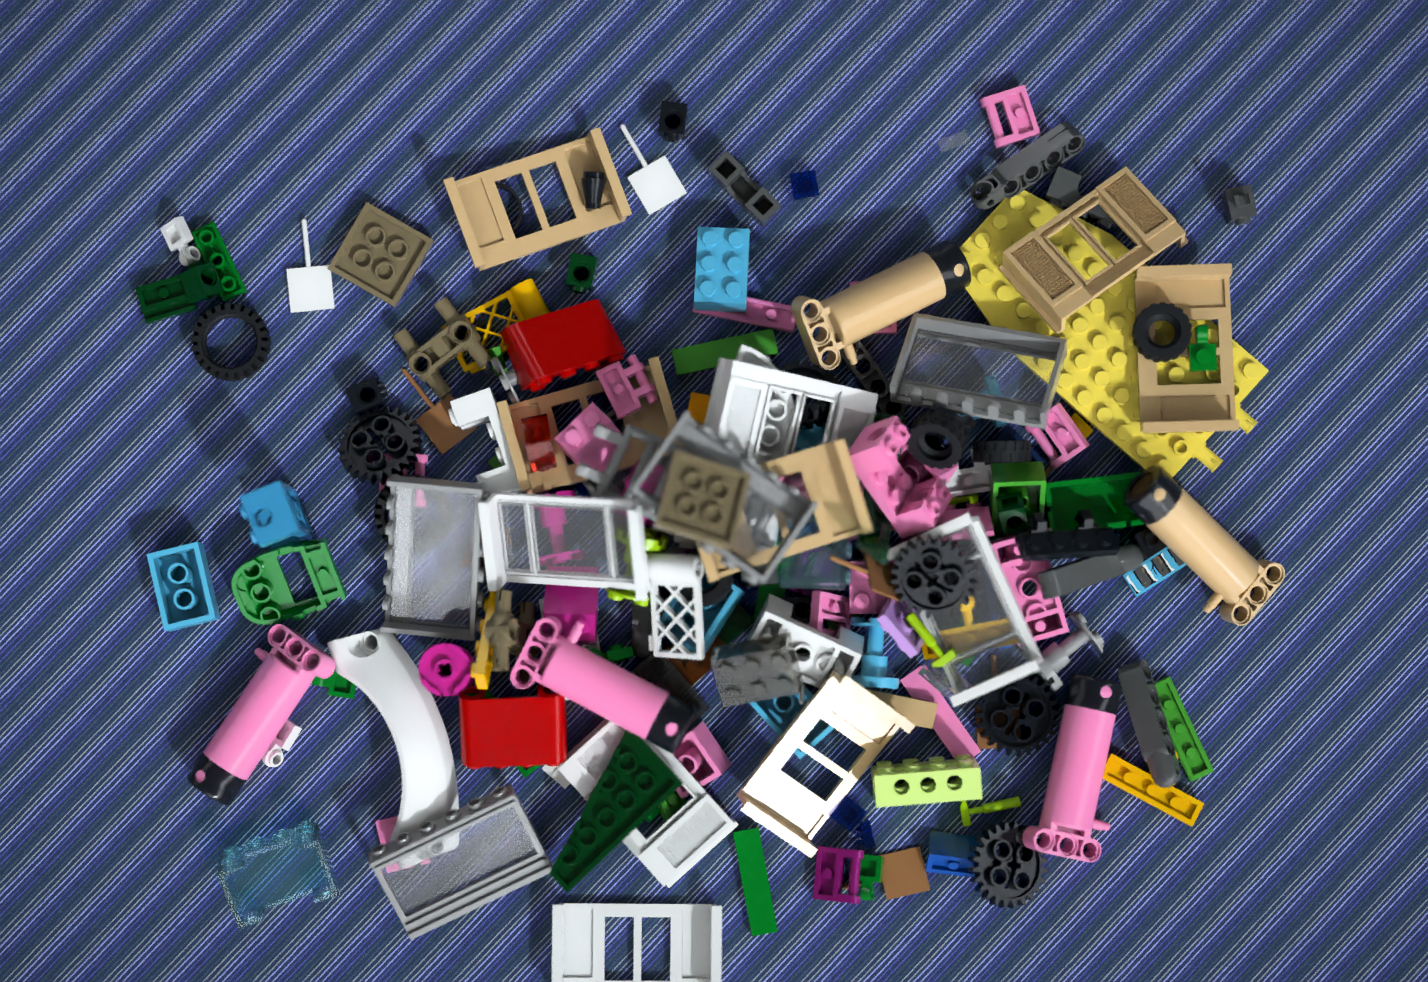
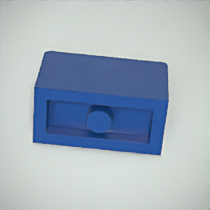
M931 831L929 835L926 872L973 877L975 875L974 872L967 871V868L973 866V862L967 860V858L975 855L970 847H978V843L975 840L977 836Z

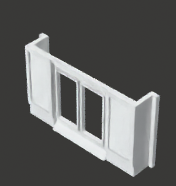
M719 357L704 424L712 429L711 432L734 444L733 447L742 454L753 457L757 464L783 457L758 451L772 389L797 394L783 456L794 453L806 397L831 402L821 445L845 438L849 451L863 427L873 424L879 394Z
M607 719L567 753L566 760L558 768L587 802L626 730ZM644 739L683 781L682 785L693 798L648 839L636 828L623 840V843L663 886L667 885L670 888L739 824L733 817L730 818L673 754Z
M559 903L552 905V982H721L722 906H717V904ZM605 917H634L633 980H604ZM642 917H671L670 981L641 980Z

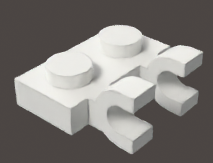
M970 449L973 467L959 470L958 466L949 482L945 485L953 497L990 491V465H985L984 462H973V449Z

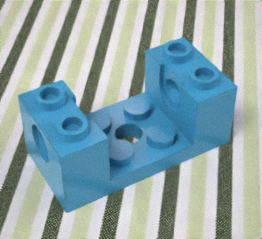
M279 480L240 496L242 503L238 505L243 518H248L252 528L248 529V532L254 544L258 543L260 547H271L272 549L287 542L303 541L314 537L297 491L288 484Z

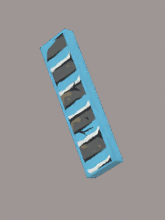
M1166 547L1143 561L1139 568L1126 572L1122 577L1135 597H1138L1186 566V564L1169 547Z

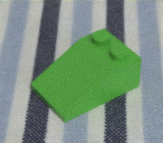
M1043 461L990 463V515L994 529V536L990 538L991 541L1004 537L998 514L997 496L1021 491L1028 520H1030L1033 513L1043 512L1042 517L1044 519L1046 477Z

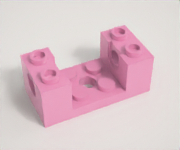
M897 415L863 427L850 448L849 454L856 475L903 539L934 529L953 496L940 477L913 484L910 476L906 474L897 461L896 456L901 446L905 445L910 438V434Z
M1017 535L991 540L990 543L1034 640L1039 641L1069 632L1060 596L1043 600L1041 586L1036 573L1050 569V561L1022 562L1015 542ZM1028 580L1033 581L1036 585V590L1032 595H1025L1022 591L1023 584Z

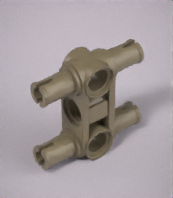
M447 297L442 298L434 305L446 321V328L423 346H419L406 328L394 336V339L407 355L405 358L411 372L416 374L424 383L427 382L440 400L452 392L451 388L439 374L440 369L463 351H468L480 368L485 367L492 359L480 343L481 336L478 334L476 326L465 315L459 314ZM463 325L469 330L468 337L464 340L458 335L459 328ZM422 357H425L428 361V367L424 371H421L418 367V361Z
M508 590L495 591V613L492 614L491 620H488L485 624L486 639L491 644V647H493L492 670L498 672L509 671V653L515 655V658L518 660L535 626L536 604L533 602L519 603L520 613L518 620L511 614L512 592ZM534 645L531 647V654L536 658L537 653H540L541 649ZM520 669V679L524 682H529V672L525 669Z

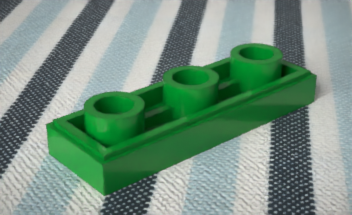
M213 221L192 231L191 234L205 264L214 262L215 265V260L222 258V263L215 265L224 289V292L220 293L223 302L225 303L248 292L216 223Z

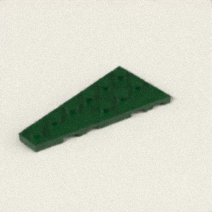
M625 730L624 736L616 747L583 813L576 822L566 845H564L549 873L567 893L582 881L683 784V781L643 738L628 730Z

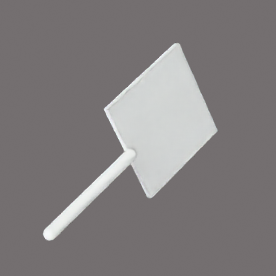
M621 124L622 132L644 167L627 178L648 214L656 212L687 194L666 156L664 155L648 165L624 124Z
M302 219L306 267L286 269L290 311L294 313L334 309L331 271L327 269L329 265L311 267L307 220Z

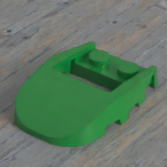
M327 538L287 542L246 560L234 573L231 584L241 613L253 623L270 625L277 624L280 620L293 618L296 621L302 619L306 614L315 610L318 612L326 608L328 602L338 597L341 600L346 599L347 590L344 588L327 544ZM300 551L317 595L295 601L278 557Z

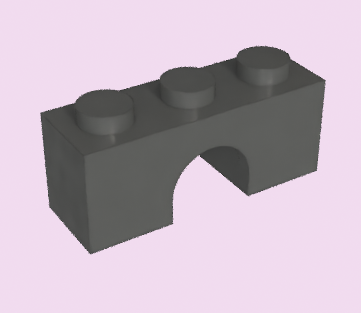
M727 151L708 167V175L762 228L781 210V204L764 187H759L747 175L744 167Z
M1058 166L1044 199L1048 201V204L1061 209L1063 207L1067 209L1083 198L1078 190L1082 176ZM1099 204L1079 217L1080 219L1091 218L1096 221V225L1105 229L1116 228L1117 226L1115 221Z

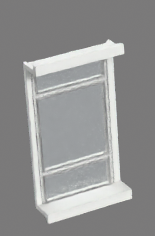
M494 492L485 501L478 502L488 591H498L507 582L629 589L635 590L636 600L646 601L648 599L647 593L652 586L649 583L642 507L631 499Z
M966 513L919 535L923 541H926L928 534H931L932 539L935 541L939 534H941L942 542H946L951 537L952 546H956L959 543L962 544L960 548L961 553L969 550L966 560H975L974 566L970 569L978 570L976 577H974V579L978 580L976 587H971L975 590L973 597L968 596L970 600L967 606L961 603L962 608L960 612L952 608V615L948 617L943 611L940 619L937 618L935 612L931 613L929 619L926 617V611L922 610L919 614L924 626L936 639V644L943 653L952 647L958 653L955 658L943 666L955 693L954 696L949 697L953 707L1040 670L1038 664L1044 662L1043 657L979 516L971 517L970 513ZM917 537L910 539L915 545ZM908 541L884 551L887 560L891 561L896 556H900L899 551L901 547L907 549ZM933 555L925 556L931 563L938 562L937 558ZM949 571V572H947V575H948L950 578H952V579H957V578H959V576H958V574H957L956 572H954V571ZM916 574L909 575L915 582L922 581L920 576ZM934 574L930 577L934 579L936 576L938 577V575ZM937 590L931 591L934 597H943L941 592Z

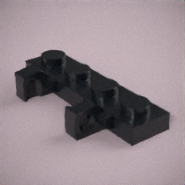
M1089 509L1079 510L1074 518L1079 526L1075 530L1053 531L1052 528H1047V521L1042 517L1043 512L1033 513L1030 520L1027 521L1029 525L1028 533H1018L1015 538L1022 562L1117 555L1120 551L1112 527L1099 528L1098 523H1094V518Z

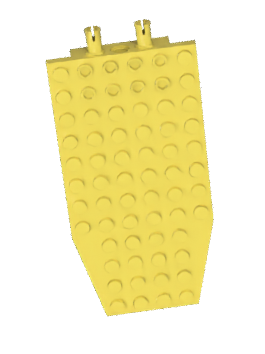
M1025 190L1012 198H1005L960 247L971 271L970 285L964 289L973 299L979 311L982 312L988 324L995 327H1006L1012 330L1030 331L1035 334L1067 339V356L1055 393L1143 470L1158 465L1173 478L1191 457L1193 459L1196 457L1213 473L1224 461L1206 446V441L1215 431L1140 432L1137 347L1134 346L1132 337L1136 316L1134 290L1136 270L1066 318L1065 330L1056 335L998 270V267L1003 264V251L1032 231L1040 228L1064 210L1048 204L1047 201ZM1077 218L1115 260L1130 251L1110 233ZM1070 224L1048 238L1086 281L1108 266ZM1211 320L1189 321L1192 326V336L1189 344H1196L1195 327L1197 325H1208V344L1216 343V347H1219L1218 326ZM1168 321L1155 322L1156 344H1169L1175 336L1174 327ZM1232 339L1236 419H1239V427L1248 434L1258 421L1241 408L1240 403L1269 370ZM1012 354L1048 386L1055 361ZM1216 356V371L1189 372V357H1178L1165 363L1159 361L1157 363V385L1220 383L1219 356Z

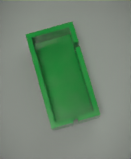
M1140 472L1046 483L1045 509L1049 508V512L1045 513L1044 516L1047 521V528H1052L1053 531L1075 530L1079 526L1078 522L1074 520L1079 510L1087 509L1090 510L1094 523H1098L1099 528L1112 527V529H1122L1126 527V523L1127 528L1146 526L1122 502L1125 489Z

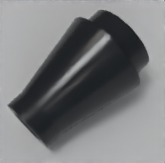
M583 172L581 184L585 209H601V200L606 183L604 172Z

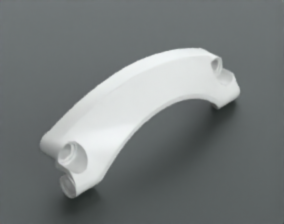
M381 628L328 642L327 646L330 655L336 664L335 671L359 687L370 698L384 717L396 744L402 772V798L399 815L390 841L395 840L401 833H410L418 829L426 821H434L443 817L449 810L459 809L456 772L445 725L431 692L420 681L418 668L393 633L381 632ZM459 832L398 861L399 869L455 849L459 844Z

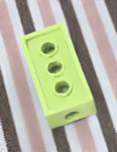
M969 754L956 755L955 759L944 760L942 756L930 757L929 761L918 762V759L910 758L902 760L903 763L892 764V761H878L876 765L871 766L872 793L876 807L982 799L980 766L975 757L971 758ZM957 775L953 780H947L950 776ZM925 777H931L927 782H921ZM904 779L901 784H894L897 780Z

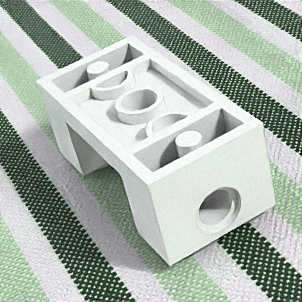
M490 387L450 401L452 408L448 409V413L455 427L459 426L464 431L486 423L490 437L493 441L497 440L499 447L495 448L499 462L504 466L476 475L478 481L476 483L485 482L486 491H489L490 495L494 492L521 493L497 408V401Z
M769 593L748 634L744 654L817 688L823 685L834 670L842 676L845 674L851 677L862 656L864 636L842 626L835 638L792 619L793 604ZM804 647L811 654L807 657H801L796 653V650Z

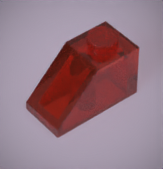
M547 413L522 418L524 443L531 472L547 471L550 468L557 467Z

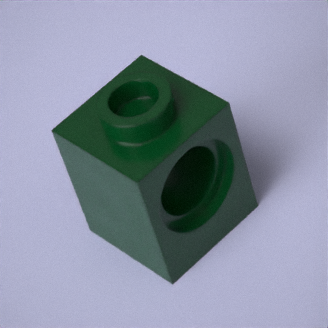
M571 253L566 285L571 287V292L586 294V290L593 291L598 264L597 257ZM578 269H586L589 272L585 280L579 281L575 279L574 274Z
M202 261L191 263L187 265V271L179 274L190 304L208 300L224 292L214 262L203 264Z
M1022 492L997 496L998 514L1004 537L1028 532V516Z

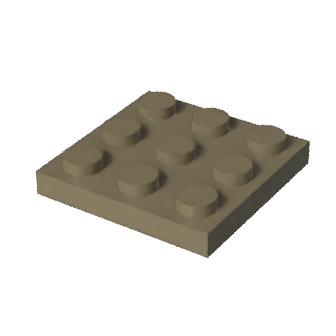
M366 202L327 269L396 308L435 241Z
M675 449L672 452L653 527L731 551L734 546L751 474Z

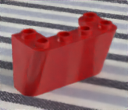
M594 299L520 321L501 331L521 391L529 388L531 392L541 390L546 387L545 384L553 381V377L561 375V378L565 379L577 374L576 370L585 368V371H591L601 366L602 369L623 360V355L627 353L600 299Z
M538 684L536 697L485 698L486 689H477V686H466L458 693L462 764L469 769L560 765L567 758L566 697L556 692L545 693L551 689L541 684ZM470 693H476V694H478V695H475V696H466L467 694H470Z

